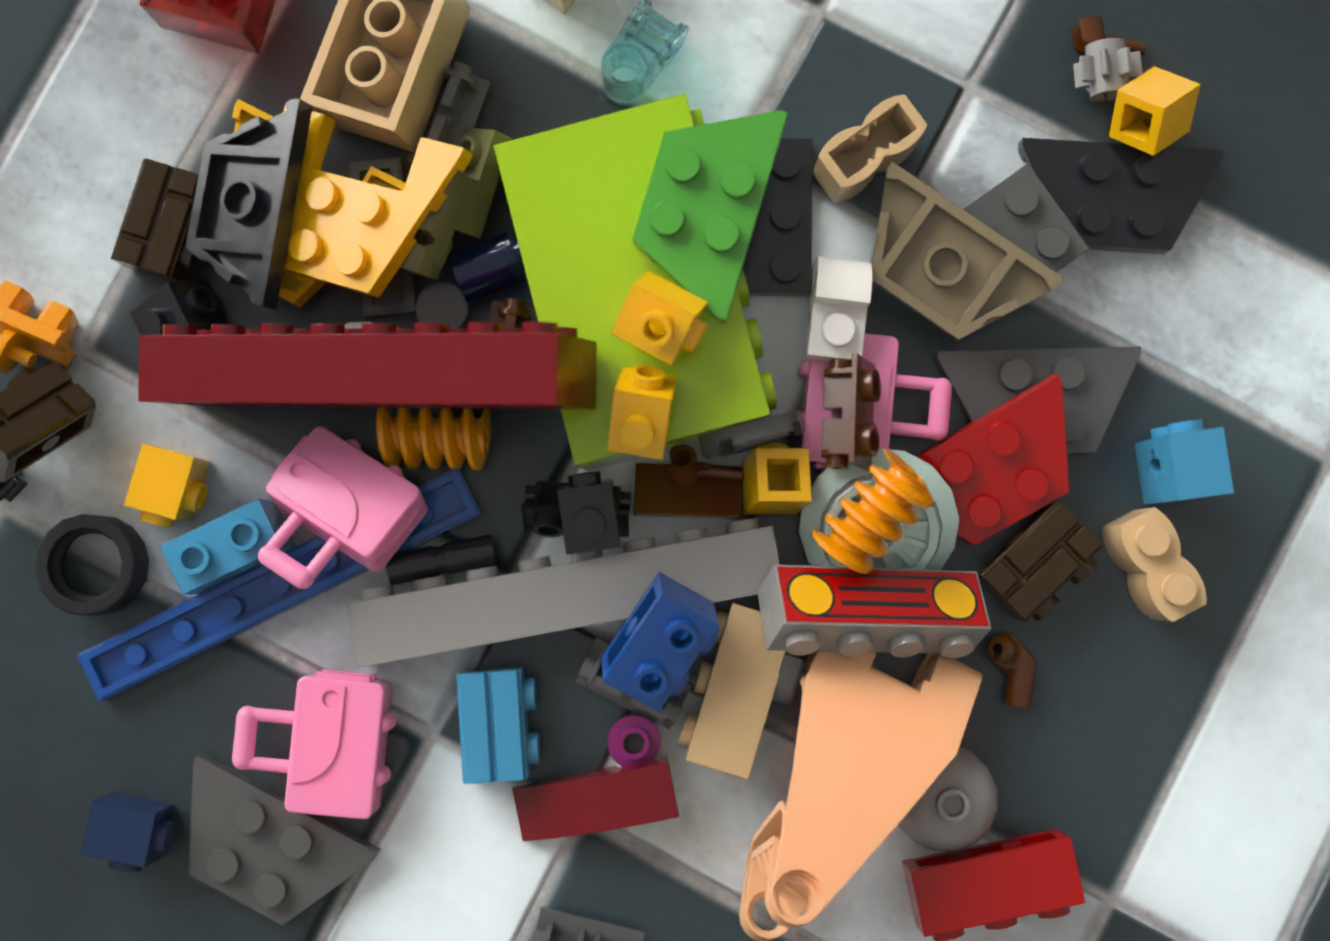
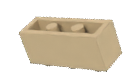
M730 602L727 612L718 610L716 613L720 627L716 640L718 645L712 663L702 661L694 692L703 695L697 715L687 712L678 743L687 746L685 751L686 761L748 779L786 651L766 649L760 610Z

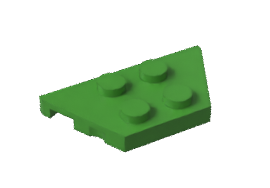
M778 110L664 132L632 240L645 255L669 274V277L681 288L707 301L706 309L718 322L727 323L787 121L788 112Z

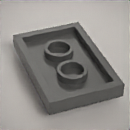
M1028 163L963 209L1056 273L1090 250Z

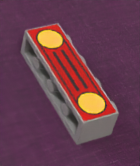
M774 564L757 591L766 649L787 651L795 656L808 655L816 651L840 652L841 655L848 657L860 656L868 652H885L901 658L914 656L918 653H939L945 658H960L970 654L992 629L977 571L873 568L869 573L864 574L848 567Z

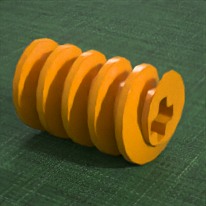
M378 408L376 416L378 451L387 467L390 465L399 466L403 458L408 468L416 469L424 458L430 469H438L441 467L444 458H446L448 466L452 470H459L467 457L470 468L473 471H479L483 468L490 449V409H484L481 418H475L472 408H463L460 417L454 418L451 408H441L438 417L432 416L430 408H420L417 417H412L409 408H399L396 416L390 415L389 408Z
M890 450L884 451L886 458L892 466L888 471L875 465H871L868 468L876 481L874 487L860 481L854 484L862 499L859 503L845 497L839 500L847 514L846 518L843 520L830 513L824 517L832 533L828 536L816 529L812 530V536L816 543L828 555L840 564L859 573L867 574L874 568V562L870 555L882 558L889 552L885 539L897 542L904 536L899 522L908 525L916 523L918 513L913 504L927 509L934 503L933 497L920 475Z

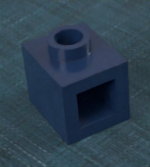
M113 792L92 800L80 855L108 860V867L113 870L122 872L141 871L142 867L144 868L162 858L163 854L168 853L172 846L176 832V823L170 821L174 804Z

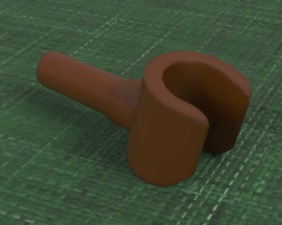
M1100 16L1084 17L1080 20V25L1072 27L1074 48L1082 55H1086L1085 47L1091 42L1106 38H1120L1115 35L1104 34L1103 19ZM1125 39L1126 47H1130V52L1140 51L1141 56L1144 55L1146 43Z
M676 445L669 451L671 461L675 465L668 466L672 481L677 486H691L696 483L699 477L742 481L743 468L697 461L696 452L688 445Z

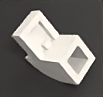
M817 256L813 266L808 308L810 324L806 359L829 362L831 359L851 360L852 364V354L858 353L862 356L867 308L871 301V262Z

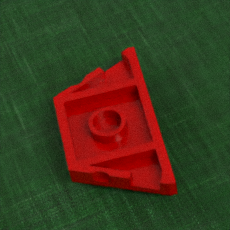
M1057 373L1052 374L915 455L933 465L952 489L959 515L957 535L971 544L977 545L1069 493L1063 386Z

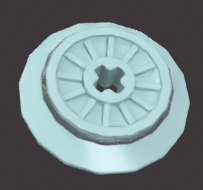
M879 448L877 455L872 456V465L888 471L892 466L886 458L884 451L890 450L894 452L924 480L934 503L927 509L913 504L918 513V520L913 525L899 522L904 536L897 542L885 539L889 552L882 558L870 555L874 562V568L941 570L955 548L959 525V515L952 489L933 465L906 451ZM849 460L847 469L827 468L817 476L811 486L812 502L801 510L799 534L807 560L812 566L846 567L833 559L816 543L812 536V530L816 529L829 536L832 530L824 517L830 513L844 520L847 516L839 500L845 497L859 503L862 499L854 484L857 481L874 487L876 484L871 472L864 471L850 464Z

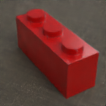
M1057 828L970 846L959 851H946L902 861L915 924L924 937L932 936L933 940L936 941L959 938L965 934L964 929L985 925V928L990 930L1009 928L1018 923V917L1037 914L1039 918L1044 919L1058 918L1069 914L1071 906L1085 904L1072 840Z

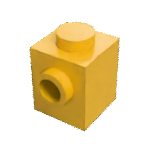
M1152 67L1118 89L1109 137L1155 156L1190 132L1201 84L1158 67Z
M647 271L633 283L611 334L672 365L684 351L693 354L708 327V323L700 320L708 302L651 271Z
M142 443L124 506L142 510L139 520L167 528H172L174 520L193 521L194 514L202 510L207 499L208 484L204 481L210 461Z
M782 443L763 444L755 448L742 462L744 515H796L812 502L809 448H789L788 445Z

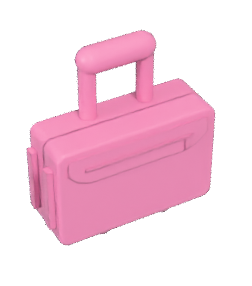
M865 333L862 357L875 365L881 380L880 399L878 402H874L873 423L877 425L879 431V448L889 449L890 435L928 438L936 441L944 439L948 434L952 396V384L950 381L943 377L930 378L896 374L899 350L897 338ZM807 359L800 364L797 370L798 376L805 380L801 413L806 429L799 436L798 448H809L810 465H813V470L824 471L827 468L826 458L821 457L822 419L842 418V410L823 409L824 370L829 369L830 362ZM895 387L931 391L927 425L892 421Z
M318 426L308 436L304 435L271 475L272 479L266 486V491L277 508L289 517L269 542L259 550L258 559L262 565L299 589H307L313 584L314 579L338 549L370 571L380 572L426 515L428 507L420 489L403 476V471L399 466L390 465L386 467L367 455L361 449V444L358 440L351 438L345 441L325 427ZM300 524L327 541L307 567L280 550Z
M323 669V671H317L298 680L294 711L256 708L252 706L240 708L236 716L232 753L233 765L239 770L288 773L284 803L285 809L288 812L354 819L369 818L380 808L382 786L391 778V771L385 766L388 731L393 729L397 722L395 715L390 712L393 689L391 682L376 679L377 674ZM258 721L293 725L289 760L254 757Z

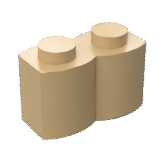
M906 95L888 98L869 112L862 126L845 129L832 137L822 148L812 174L833 203L851 199L869 185L876 172L887 171L891 161L899 165L907 159L928 124Z
M1155 507L1135 509L1102 526L1105 548L1114 563L1127 572V585L1130 595L1144 615L1152 620L1174 622L1207 605L1206 590L1201 576L1195 567L1181 556L1178 534L1171 521Z

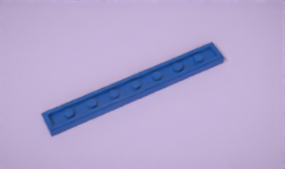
M461 468L459 470H450L417 486L427 504L428 512L397 552L412 550L483 514ZM316 536L284 553L307 567L327 541ZM338 549L314 579L313 584L307 589H299L264 565L259 564L77 654V657L98 701H106L369 571V569Z

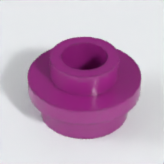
M627 715L614 723L608 735L607 745L611 757L623 767L654 760L660 750L661 738L656 725L650 719L641 715ZM638 733L643 737L644 746L640 751L631 752L626 749L624 738L628 734Z

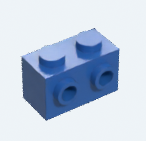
M658 572L601 656L603 682L659 712L670 696L677 697L682 692L689 679V668L698 655H706L714 646L720 632L714 602Z

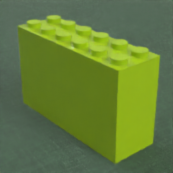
M686 93L493 145L538 322L558 323V327L577 328L578 338L596 342L595 410L561 409L574 464L584 470H591L641 457L607 451L614 389L623 367L633 368L637 365H651L662 369L665 374L678 377L672 401L665 450L671 449L676 445L698 442L699 437L723 428L769 417V410L777 408L776 404L778 402L770 371L759 374L756 363L757 358L763 357L762 351L764 350L756 318L745 321L742 309L750 306L748 299L750 295L743 269L727 323L718 322L705 308L700 320L708 323V327L693 354L684 351L672 365L611 334L633 283L647 271H651L679 286L663 268L645 255L633 243L632 239L664 132L705 124L700 108L690 111Z

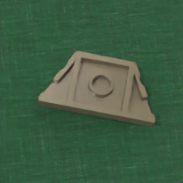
M891 161L886 171L872 261V283L959 341L1056 289L1064 281L1065 278Z

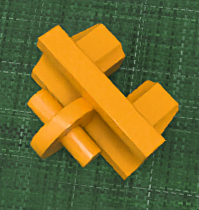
M6 280L0 285V372L4 374L9 373L18 364L32 367L37 360V355L67 367L75 356L69 344V340L78 324L74 312L70 308L52 301L47 303L37 320L26 316V313L34 303L32 296L22 287Z

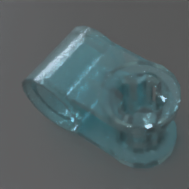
M640 0L626 19L621 31L604 52L601 59L603 91L612 102L619 105L634 104L645 95L662 69L675 57L689 31V27L681 22L676 25L653 10V4L650 0ZM620 67H630L638 73L630 81L617 80L611 74Z

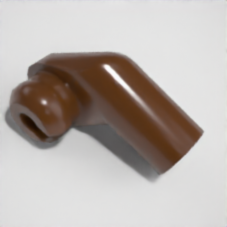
M1000 632L988 640L986 653L988 658L1008 677L1004 704L1031 708L1037 667L1036 659L1016 636L1007 632Z

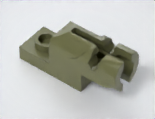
M465 127L463 137L457 146L463 147L473 154L471 161L463 173L459 170L456 172L443 191L447 197L438 211H430L413 236L418 241L399 270L438 281L441 268L454 244V241H452L453 234L477 239L481 238L500 177V169L493 145L511 141V137L496 130Z

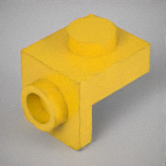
M651 365L622 368L614 389L607 451L663 460L677 376L665 374L662 369Z

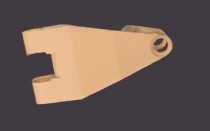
M816 651L808 654L799 678L802 687V700L787 803L780 801L753 835L748 851L739 918L740 925L749 937L757 941H771L786 933L789 928L800 927L815 919L886 839L957 755L982 681L981 672L954 658H945L939 653H927L910 686L872 666L876 655L874 652L854 657L843 656L840 652ZM758 900H765L767 912L771 919L778 924L774 930L766 931L760 929L755 924L752 910Z

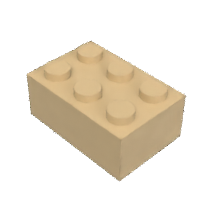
M338 0L300 99L312 105V111L325 113L336 120L335 128L416 153L417 143L423 137L444 82V71L449 69L470 14V6L466 0Z

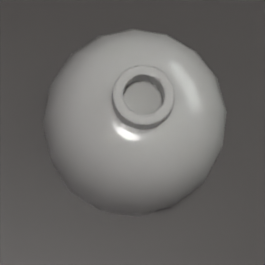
M959 746L957 755L900 821L898 826L915 843L934 851H959L976 844L990 830L998 811L997 787L989 768L972 751Z

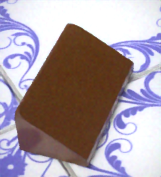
M636 463L634 516L740 519L741 481L699 477L693 485L680 487L672 481L668 466L675 464Z

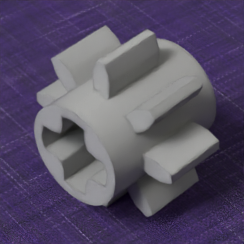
M1106 38L1089 43L1085 47L1086 55L1080 56L1079 62L1073 64L1075 89L1086 88L1087 93L1090 94V100L1093 102L1116 100L1118 89L1143 74L1141 52H1130V47H1126V41L1122 38Z

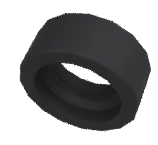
M81 514L63 519L46 533L37 548L34 570L39 589L52 605L68 614L84 616L103 615L122 609L138 596L147 580L149 558L145 542L132 526L116 517ZM91 533L102 534L113 540L119 549L122 561L120 577L115 586L105 594L98 596H86L75 591L68 583L64 569L66 553L72 542L80 536Z

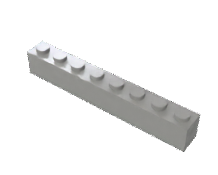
M759 518L727 523L729 534L708 537L707 529L704 527L675 533L677 543L656 547L654 537L623 542L624 553L603 557L602 550L571 554V563L551 566L549 556L519 561L520 572L499 576L497 566L465 571L467 582L446 585L445 575L413 581L415 591L394 595L392 585L361 590L362 601L346 604L357 668L627 619L658 572L714 603L758 595L757 591L773 565H780L773 526L760 528Z

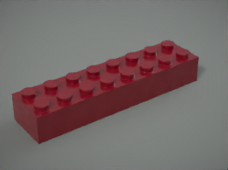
M470 322L467 329L449 328V324L414 323V329L397 328V325L387 323H363L362 329H345V325L327 323L310 324V329H295L294 325L260 324V329H245L246 326L213 324L211 325V330H197V326L163 325V335H139L138 402L194 406L595 410L596 342L578 338L577 328L558 327V323L523 322L522 328L503 327L501 323Z

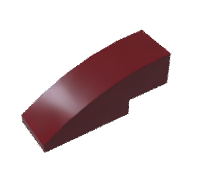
M668 757L618 768L615 765L512 788L523 841L603 832L679 817V808Z

